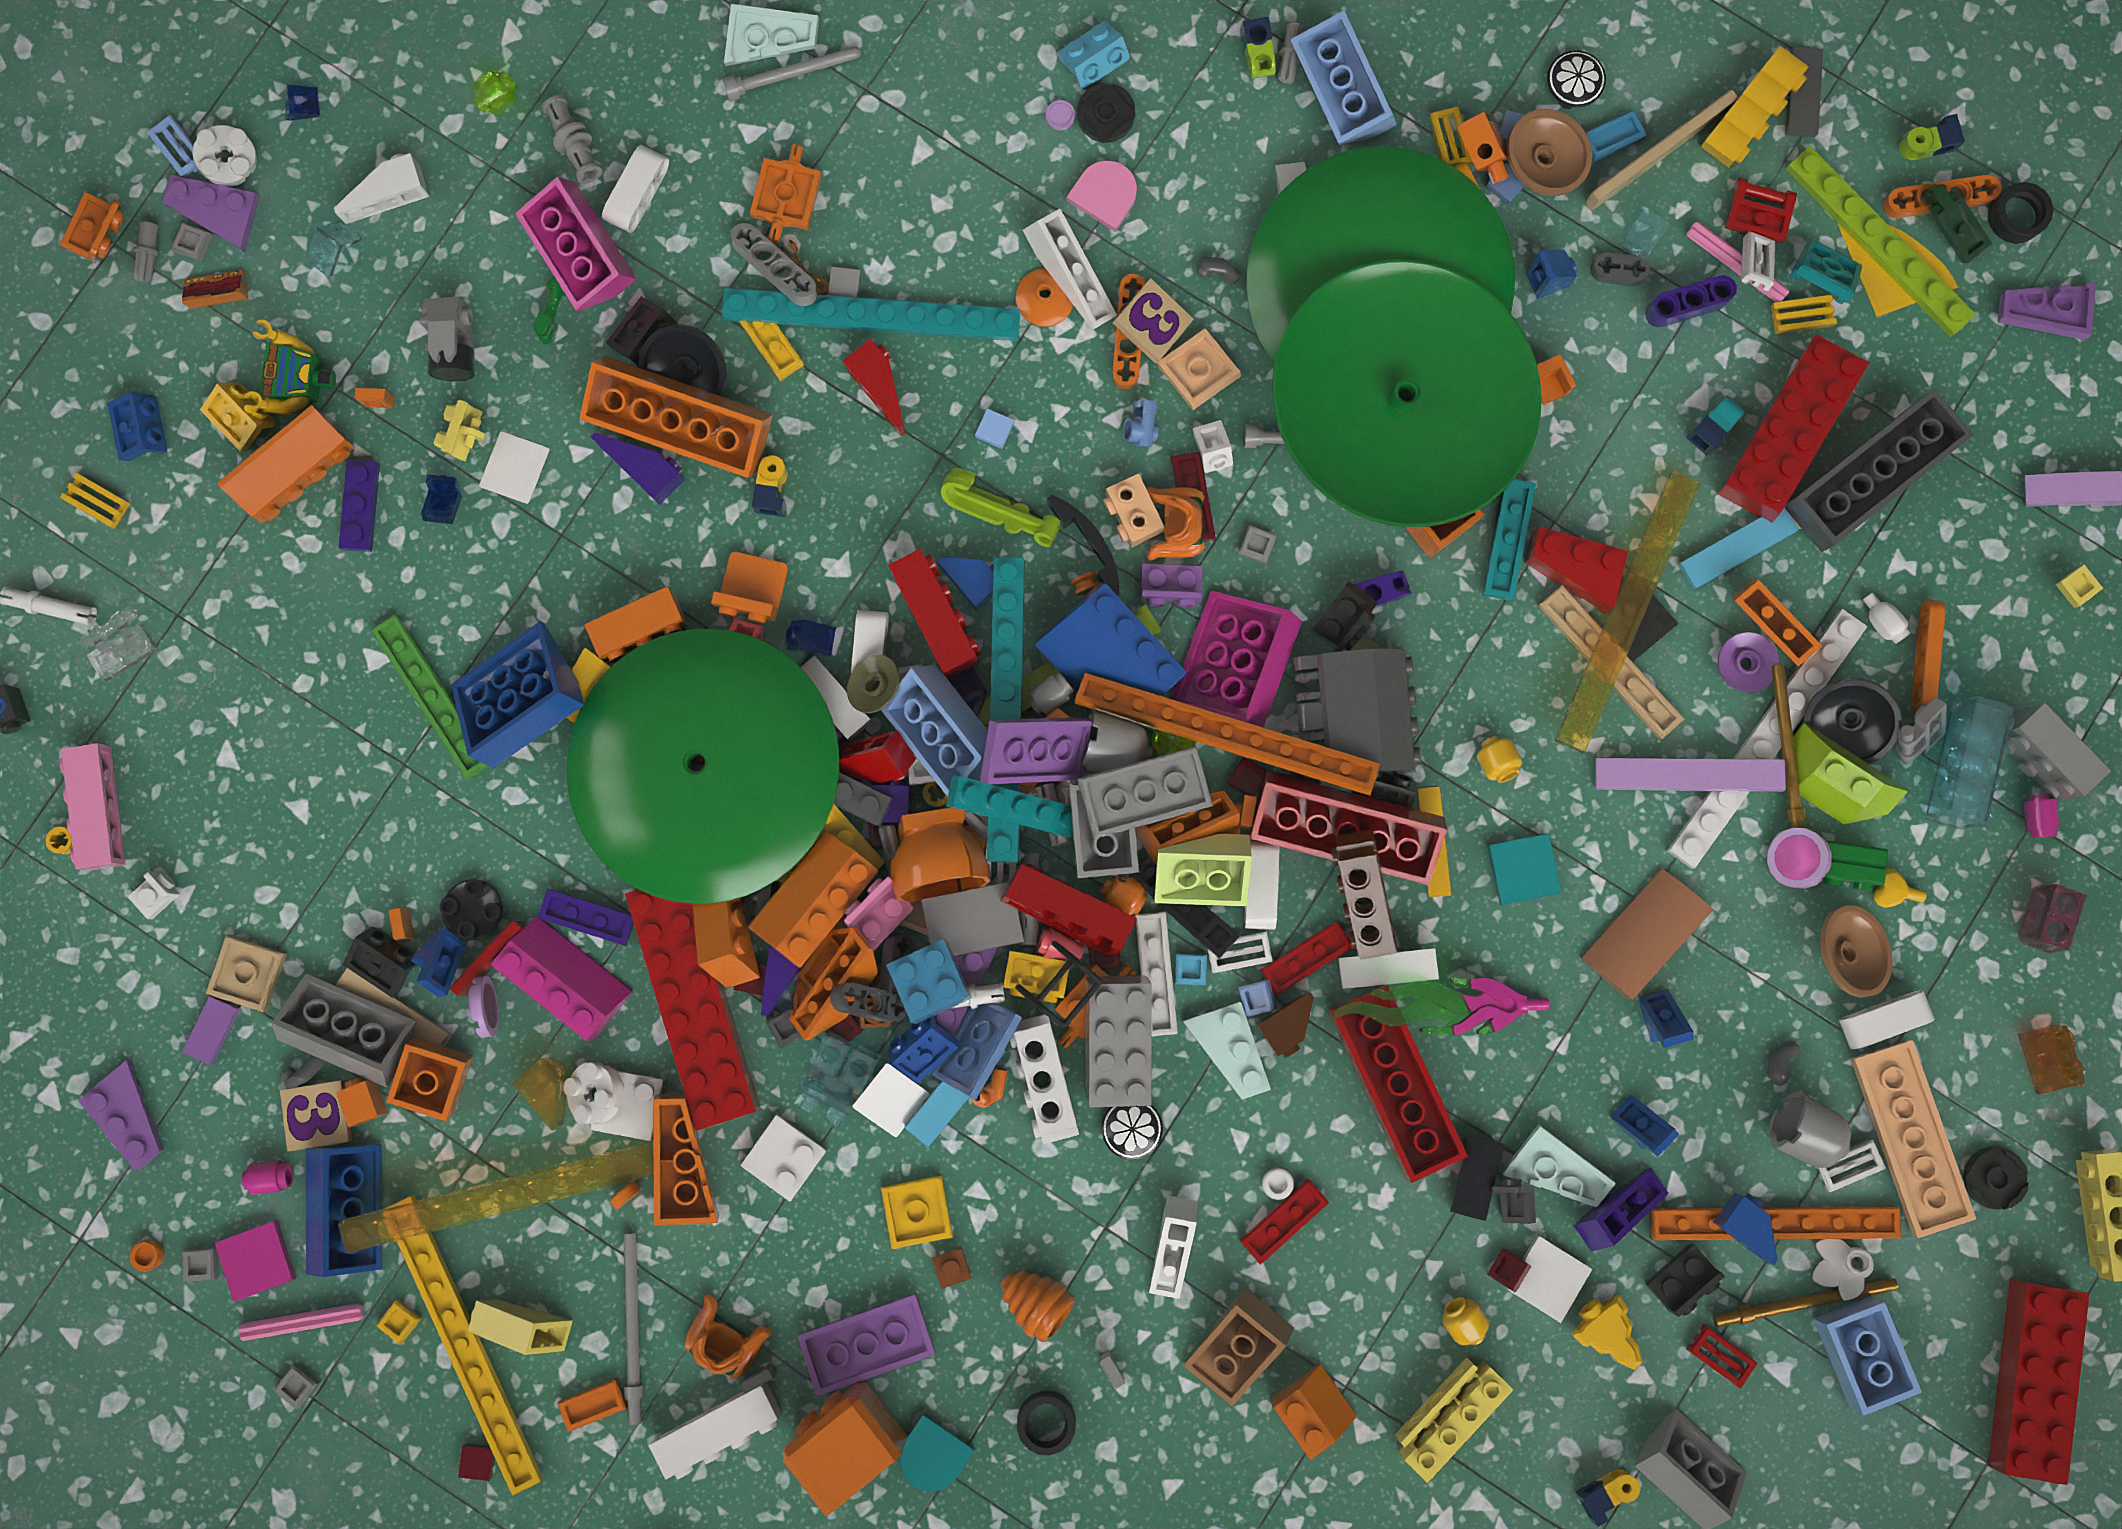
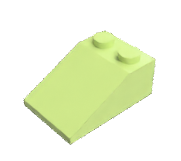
M1216 834L1158 849L1154 903L1247 906L1252 859L1250 835Z

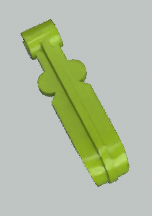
M954 468L950 474L946 475L942 483L941 496L949 506L996 526L1004 524V529L1010 534H1017L1021 530L1034 535V539L1039 545L1051 547L1059 531L1058 526L1061 523L1057 517L1046 515L1041 519L1029 514V508L1023 503L1011 506L1009 500L972 486L976 474L968 470Z

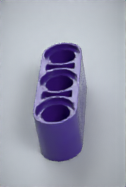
M1722 275L1663 292L1647 307L1646 319L1654 327H1664L1724 308L1736 295L1737 284L1731 277ZM1714 289H1720L1724 294V298L1718 297ZM1686 297L1694 299L1696 306L1689 305ZM1657 305L1664 306L1668 311V315L1660 313Z

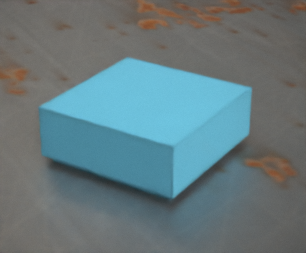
M1176 953L1175 984L1206 985L1207 955Z

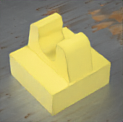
M2085 565L2077 567L2055 584L2074 608L2081 606L2103 589Z

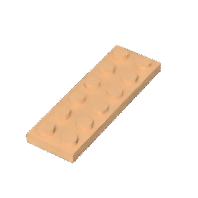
M1905 1040L1850 1058L1912 1236L1921 1238L1976 1220L1913 1040Z

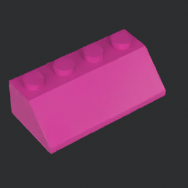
M556 177L515 213L576 311L584 310L616 297L637 280L575 182Z
M538 917L515 935L491 963V966L586 1041L597 1038L633 992Z

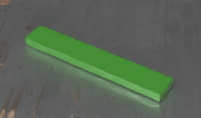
M395 613L372 628L370 631L464 777L469 780L488 768V765L468 757L455 701L400 616Z

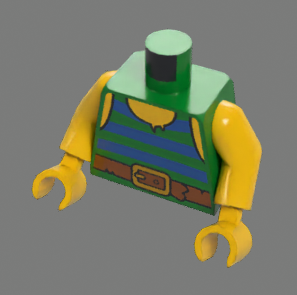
M261 319L255 322L266 328V334L262 335L253 331V336L258 340L268 337L271 339V342H266L259 394L249 391L243 397L245 399H253L256 402V406L245 405L244 410L246 412L255 413L261 408L264 412L290 415L306 407L308 403L317 402L320 387L332 389L335 387V372L322 370V361L315 356L314 350L300 338L280 329L272 330L271 324L266 320Z

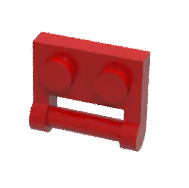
M1739 177L1733 188V197L1725 229L1744 234L1750 231L1782 244L1787 237L1797 193L1789 190L1784 193L1748 183V179ZM1747 195L1781 204L1782 209L1744 199V197Z

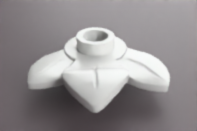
M1824 1239L1817 1242L1815 1247L1824 1260L1819 1262L1814 1269L1813 1281L1824 1287H1838L1840 1296L1844 1301L1858 1297L1864 1290V1278L1868 1277L1873 1271L1874 1263L1871 1255L1862 1248H1850L1841 1239ZM1853 1258L1861 1262L1860 1269H1855L1852 1266L1851 1260Z

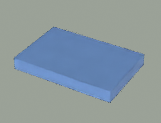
M996 1003L978 1005V1008L974 1009L970 1007L954 1035L958 1039L959 1048L936 1067L932 1076L976 1100L1022 1017Z

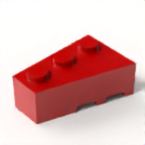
M1540 527L1532 534L1525 563L1556 584L1560 583L1572 591L1573 595L1580 599L1583 598L1605 615L1615 607L1628 550Z

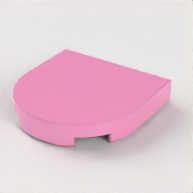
M1100 161L1092 164L1083 172L1066 197V201L1116 232L1135 203L1137 193L1136 181L1133 174L1124 165L1115 161Z

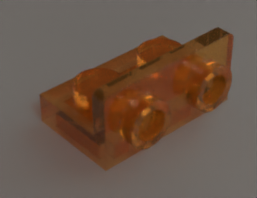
M2049 1025L2018 1034L2036 1094H2045L2067 1087L2085 1086L2083 1078L2085 1070L2082 1063L2078 1060L2074 1049L2076 1041L2066 1025Z

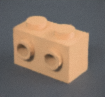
M1139 474L1106 488L1107 498L1103 499L1109 515L1115 514L1120 524L1116 526V529L1123 543L1128 541L1130 547L1133 548L1164 533L1165 527Z

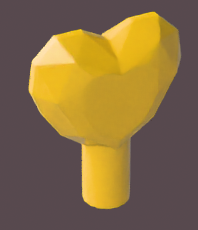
M1886 868L1885 884L1875 890L1873 899L1877 905L1887 908L1896 906L1905 899L1923 903L1927 893L1923 890L1908 887L1905 878L1899 872Z

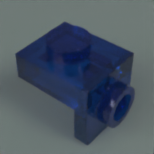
M428 474L425 481L429 491L421 511L422 519L426 522L453 524L462 498L457 479L446 475Z
M804 619L792 621L786 631L787 650L831 657L836 627Z

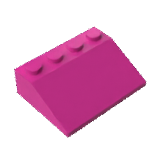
M1210 591L1182 666L1187 674L1176 683L1171 699L1264 728L1302 621L1287 609Z

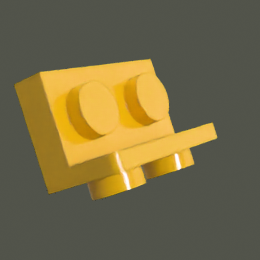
M238 382L217 383L200 410L239 451H247L261 430L273 428L276 421L268 412H264L261 408L255 413H248L244 410L245 405L256 406V402L253 399L243 398L249 391Z
M1010 951L1003 987L1009 988V995L1019 997L1024 996L1016 990L1017 984L1022 985L1031 993L1040 994L1067 961ZM1069 969L1043 1001L1057 1003V998L1064 999Z

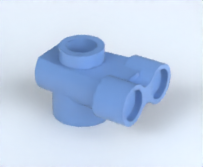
M1133 401L1132 415H1134V418H1127L1123 425V439L1125 442L1133 443L1134 447L1146 448L1151 447L1152 442L1156 441L1158 426L1154 424V420L1157 415V401Z

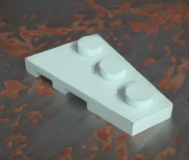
M1241 1002L1183 1021L1241 1099L1271 1090Z

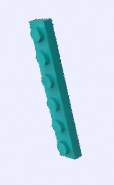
M952 775L946 803L947 807L1073 839L1071 806L966 777Z

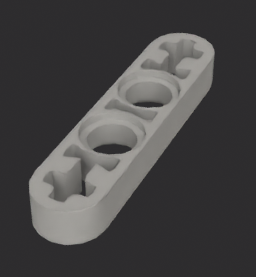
M741 223L733 227L730 234L735 251L786 297L798 306H808L816 300L815 281L759 230L748 223ZM765 251L772 254L766 260L756 258L760 252ZM781 269L791 271V274L787 277L776 276V272Z

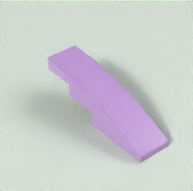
M2122 471L2025 475L2024 477L2025 507L2058 505V507L2082 505L2102 507L2122 505Z

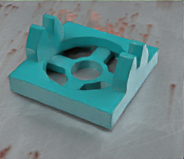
M1809 238L1802 254L1791 269L1792 272L1789 277L1796 280L1800 276L1838 296L1835 301L1842 305L1845 301L1849 302L1854 296L1862 265ZM1809 261L1818 265L1823 272L1812 267ZM1826 264L1833 266L1836 270L1831 269ZM1833 277H1840L1846 281L1842 283Z

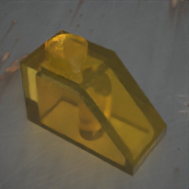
M542 1058L512 1084L551 1130H555L564 1125L566 1094L564 1093L563 1086L566 1078L563 1074L565 1070L555 1059Z

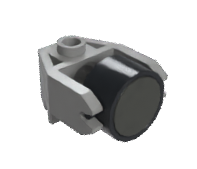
M460 297L425 298L419 323L428 331L429 376L444 381H466L472 379L475 376V351L472 329L473 312L471 307Z

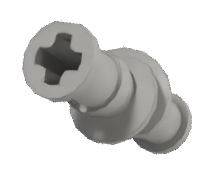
M561 95L552 96L542 104V111L546 116H549L556 133L553 138V145L558 152L567 155L576 170V178L579 183H591L602 174V169L599 164L595 163L589 148L592 136L586 132L585 123L576 122L574 117L571 116L567 108L568 102L566 98Z

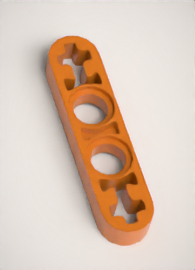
M1981 175L1894 189L1884 199L1883 209L1892 218L1931 214L1929 208L1933 205L1924 204L1921 200V193L1925 192L1933 184H1943L1948 193L1951 188L1960 189L1963 193V199L1969 208L1985 206L1993 202L2001 194L2002 184L1993 175ZM1983 185L1985 189L1991 190V193L1988 195L1986 191L1976 192L1973 195V191L1979 190ZM1896 198L1899 202H1905L1912 198V202L1906 203L1901 208L1899 204L1893 203Z
M1128 274L1121 280L1117 316L1129 303L1130 291L1125 288L1130 287V283H1136V288L1141 289L1146 283L1140 275ZM1116 327L1113 382L1119 389L1130 390L1138 383L1141 350L1137 347L1132 353H1124L1120 349V343L1129 338ZM1124 361H1130L1129 374L1134 376L1129 377L1128 381L1125 382L1122 381V376L1117 374L1123 373Z
M1926 599L1920 608L1911 698V711L1913 715L1916 714L1923 704L1928 705L1935 697L1938 698L1945 622V604L1943 601Z

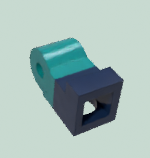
M1727 395L1686 438L1707 455L1718 446L1724 436L1742 417L1745 410Z

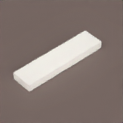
M1166 912L1137 914L1135 917L1137 918L1136 931L1141 976H1147L1152 983L1151 1036L1178 1034Z

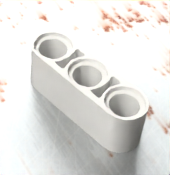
M642 144L639 145L604 206L602 212L603 220L632 233L638 226L668 170L669 158Z
M857 611L851 674L864 659L873 655L886 656L889 624L888 612Z
M1250 840L1252 859L1247 906H1244V928L1275 930L1278 903L1279 846Z
M1918 990L1844 1016L1839 1019L1850 1049H1858L1931 1023L1935 1018L1924 990Z

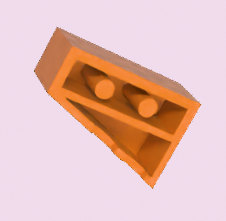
M1225 791L1210 793L1213 804L1211 807L1135 828L1137 837L1156 866L1158 849L1216 834H1240V812Z
M742 897L724 902L693 904L698 965L726 988L760 978L743 909Z

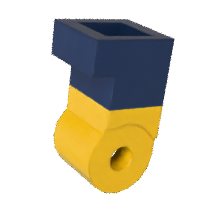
M775 455L763 458L759 464L752 508L758 514L785 517L787 505L784 499H780L782 485L788 478V471L783 460Z
M1615 1469L1575 1491L1589 1519L1599 1527L1609 1521L1605 1512L1622 1502L1630 1503L1638 1498L1640 1484L1627 1471Z

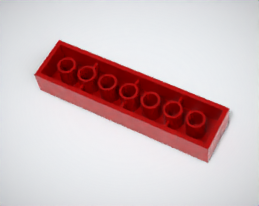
M639 889L625 893L695 1130L698 1131L761 1110L724 986L698 965L693 904L666 900Z

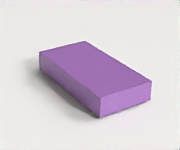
M209 996L182 1052L208 1065H213L241 1008L217 997Z

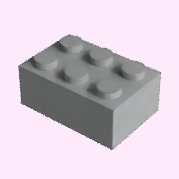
M2046 703L2017 710L1992 734L1998 741V747L2006 754L2012 755L2019 763L2020 770L2027 776L2033 777L2041 786L2040 790L2042 793L2049 794L2050 799L2060 801L2084 797L2111 772Z

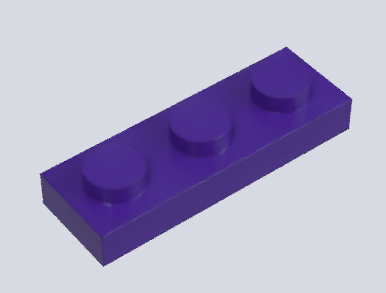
M346 460L338 547L341 550L372 552L380 464L377 462Z
M547 889L538 915L539 919L627 946L634 926L630 914L551 889Z

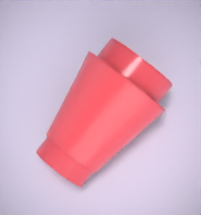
M1054 928L1051 931L1043 929L1037 945V952L1043 954V957L1068 960L1052 946V941H1057L1077 959H1081L1084 951L1083 944Z

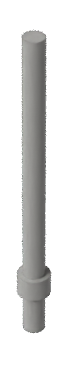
M624 1233L627 1385L624 1386V1398L628 1400V1425L641 1424L640 1399L644 1398L643 1384H640L636 1233Z

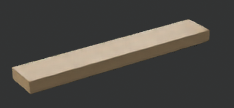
M1733 90L1726 92L1592 191L1585 204L1591 211L1595 210L1730 110L1739 97Z
M1563 585L1558 587L1538 605L1543 613L1659 740L1663 739L1684 720L1680 713Z

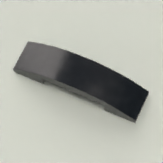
M1054 495L1048 497L1047 505L1055 517L1061 521V526L1065 529L1074 523L1104 566L1097 574L1098 580L1106 583L1119 597V579L1116 565L1102 535L1091 521L1074 506Z
M1148 855L1138 866L1139 872L1132 873L1130 876L1142 882L1145 886V892L1154 900L1157 866L1150 855ZM1158 903L1219 959L1240 937L1237 932L1206 905Z

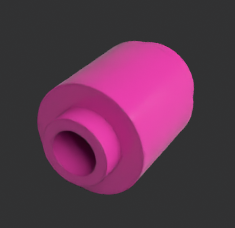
M2049 794L2029 795L2030 801L2023 802L2026 831H2030V837L2057 836V828H2060L2057 799H2050Z
M281 1160L249 1164L246 1171L242 1173L243 1188L248 1190L250 1195L280 1192L286 1187H291L293 1182V1171L290 1163H283Z

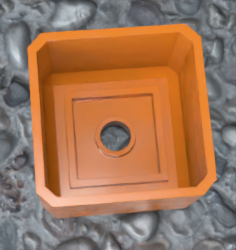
M856 1382L842 1393L839 1390L835 1391L824 1401V1405L818 1413L812 1410L799 1421L800 1424L795 1428L793 1435L784 1448L783 1462L826 1517L895 1462L903 1453L908 1435L868 1383Z

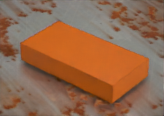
M618 1377L557 1402L567 1432L628 1408Z

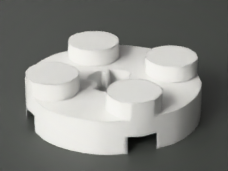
M218 125L201 130L197 134V140L193 146V159L199 172L209 179L210 182L232 187L246 181L245 178L251 172L253 174L257 165V154L252 142L243 130L231 126ZM222 150H228L229 153L233 152V157H228V162L224 163L221 162V158L217 159V154L221 153Z
M601 1062L584 1063L576 1068L571 1078L566 1079L563 1086L564 1093L567 1095L569 1109L575 1121L579 1124H603L609 1121L618 1110L619 1106L615 1107L617 1097H621L622 1086L617 1072L609 1065H603ZM593 1088H596L597 1092L594 1094V1100H593V1098H592V1089H593Z

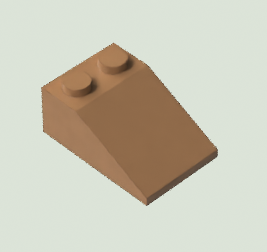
M1244 1288L1183 1366L1233 1406L1286 1347L1294 1327L1247 1288Z

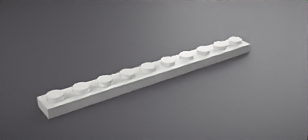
M1844 609L1836 613L1819 637L1818 642L1822 647L1803 662L1786 683L1792 732L1803 718L1812 697L1821 688L1826 686L1868 627ZM1775 700L1733 759H1773L1781 749ZM1709 791L1667 852L1689 868L1695 869L1750 791Z

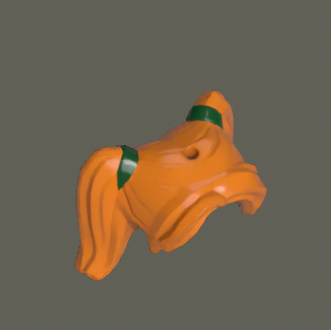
M1147 487L1152 502L1165 506L1164 534L1166 539L1164 542L1153 545L1148 551L1147 558L1150 561L1159 557L1186 558L1194 557L1205 549L1204 539L1201 535L1203 493L1198 489L1190 487L1168 489Z
M707 1294L704 1296L703 1308L688 1330L685 1349L693 1355L698 1365L708 1369L711 1373L726 1374L731 1378H739L749 1370L764 1341L772 1334V1330L765 1326H759L747 1338H743L738 1332L725 1324L714 1322L718 1301L712 1294Z

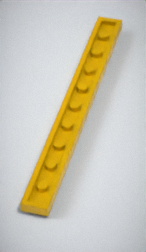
M415 1195L383 1209V1213L512 1496L541 1482L544 1478L478 1335L468 1332L471 1318Z

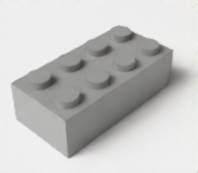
M1147 976L1100 977L1102 979L1101 986L1085 1004L1086 1101L1089 1107L1151 1106L1152 983ZM1085 977V994L1095 983L1090 977Z

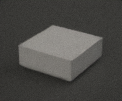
M182 222L170 249L175 253L202 262L213 235Z
M831 267L828 295L859 298L861 270Z
M1249 525L1238 555L1266 565L1277 535Z
M216 1247L182 1250L183 1282L214 1280L218 1278V1253Z
M1108 1350L1101 1354L1099 1363L1113 1388L1117 1389L1124 1385L1125 1377L1110 1351Z
M296 1363L291 1366L273 1391L297 1410L302 1407L320 1382Z

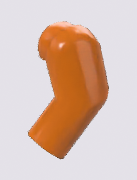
M994 1067L991 1082L982 1088L976 1100L971 1098L973 1104L985 1108L1000 1100L1004 1095L1008 1070Z

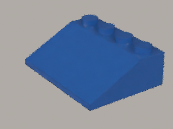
M1103 582L1098 583L1034 643L1077 691L1084 674L1088 673L1163 696L1187 674L1110 587Z
M541 621L451 684L467 755L493 768L584 706L575 675L545 623Z

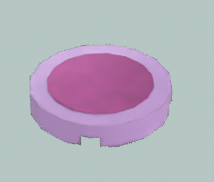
M1791 828L1782 831L1773 839L1768 849L1767 864L1771 874L1779 883L1790 888L1806 889L1817 885L1823 880L1822 878L1831 867L1832 853L1828 842L1818 833L1807 828Z
M489 976L475 977L472 980L475 985H471L469 989L470 1016L473 1022L478 1021L480 1027L475 1028V1031L481 1038L496 1036L499 1026V1007L495 987Z

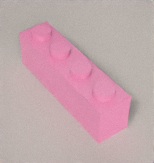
M95 743L61 749L62 758L59 765L65 779L63 798L68 805L69 818L67 819V829L72 838L73 847L71 848L70 856L75 869L92 871L126 865L111 746Z

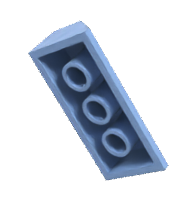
M1344 10L1290 39L1339 145L1370 140L1396 126L1393 113Z

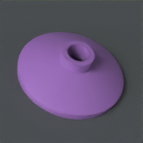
M1751 632L1740 633L1729 638L1721 647L1718 655V669L1723 680L1733 689L1746 693L1757 692L1768 687L1773 682L1771 665L1779 663L1778 653L1774 645L1764 636ZM1742 659H1746L1749 662L1748 669L1741 667L1740 662Z

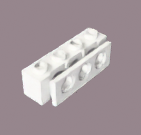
M1043 1014L1021 1020L1010 1039L1012 1048H1018L1020 1059L1015 1061L1019 1077L1026 1078L1028 1089L1023 1090L1027 1107H1033L1036 1119L1032 1120L1031 1123L1035 1138L1041 1137L1043 1144L1077 1136L1079 1135V1130L1049 1017ZM1030 1041L1040 1042L1043 1046L1042 1055L1035 1058L1029 1056L1026 1052V1045ZM1039 1071H1045L1050 1074L1051 1083L1046 1087H1039L1034 1082V1075ZM1049 1101L1055 1102L1059 1107V1113L1054 1117L1045 1116L1042 1112L1044 1103Z

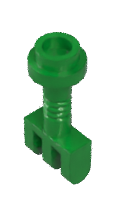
M554 275L546 284V287L551 292L544 312H538L534 324V330L543 344H549L552 341L556 330V325L553 321L562 295L566 296Z

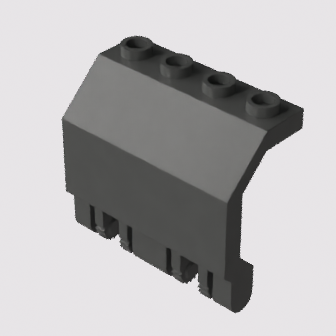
M1370 648L1293 658L1294 672L1319 671L1295 675V682L1308 683L1319 681L1320 683L1319 692H1301L1296 694L1298 702L1321 700V702L1297 705L1299 732L1324 731L1321 733L1299 735L1300 739L1311 743L1324 741L1325 747L1379 763L1378 772H1416V765H1421L1420 747H1414L1413 735H1419L1417 716H1411V705L1416 704L1415 687H1409L1408 675H1413L1412 656L1406 657L1404 649ZM1303 775V779H1315V778H1312V777Z

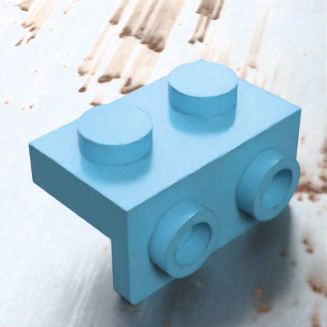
M1105 20L1057 52L1060 62L1075 75L1078 85L1082 90H1085L1130 59L1123 36Z

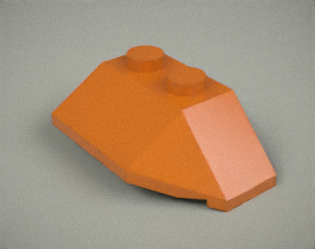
M856 927L831 930L816 948L797 977L793 997V1010L790 1012L789 1020L804 1040H811L849 1015L848 1013L835 1010L831 1004L830 994L835 985L857 983L869 986L878 973L873 948ZM844 995V998L848 999V1002L854 1001L855 997H849Z

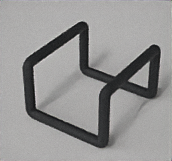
M1052 941V946L1064 955L1068 961L1037 998L1020 984H1017L1015 988L1041 1012L1064 1028L1071 1023L1099 989L1102 979L1057 941ZM1074 963L1093 979L1095 983L1063 1021L1041 1002Z

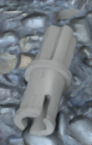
M1291 22L1286 25L1284 44L1279 51L1281 62L1278 79L1283 84H1292L1295 81L1299 57L1290 39L1305 31L1304 25H1301L1299 29L1300 23Z
M139 222L137 247L133 248V252L136 254L133 278L138 282L148 283L152 281L154 259L158 257L156 243L159 227L151 222Z
M885 824L879 827L884 851L881 859L885 860L888 876L891 878L890 863L898 849L899 841L895 825Z

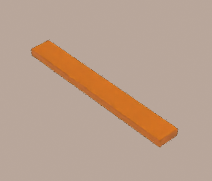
M1780 1206L1761 1208L1770 1215L1774 1239L1901 1238L1899 1206ZM1654 1207L1649 1212L1650 1239L1735 1240L1713 1223L1724 1207Z

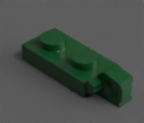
M1933 184L1925 191L1929 201L1933 204L1929 208L1932 213L1931 216L1962 263H1969L1992 245L1962 196H1957L1954 191L1948 193L1943 184Z

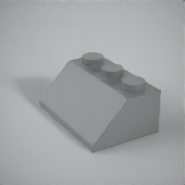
M1069 785L1077 878L1138 873L1135 828L1093 839L1079 785Z
M1676 1408L1667 1415L1643 1443L1635 1463V1467L1703 1529H1712L1733 1518L1747 1474Z

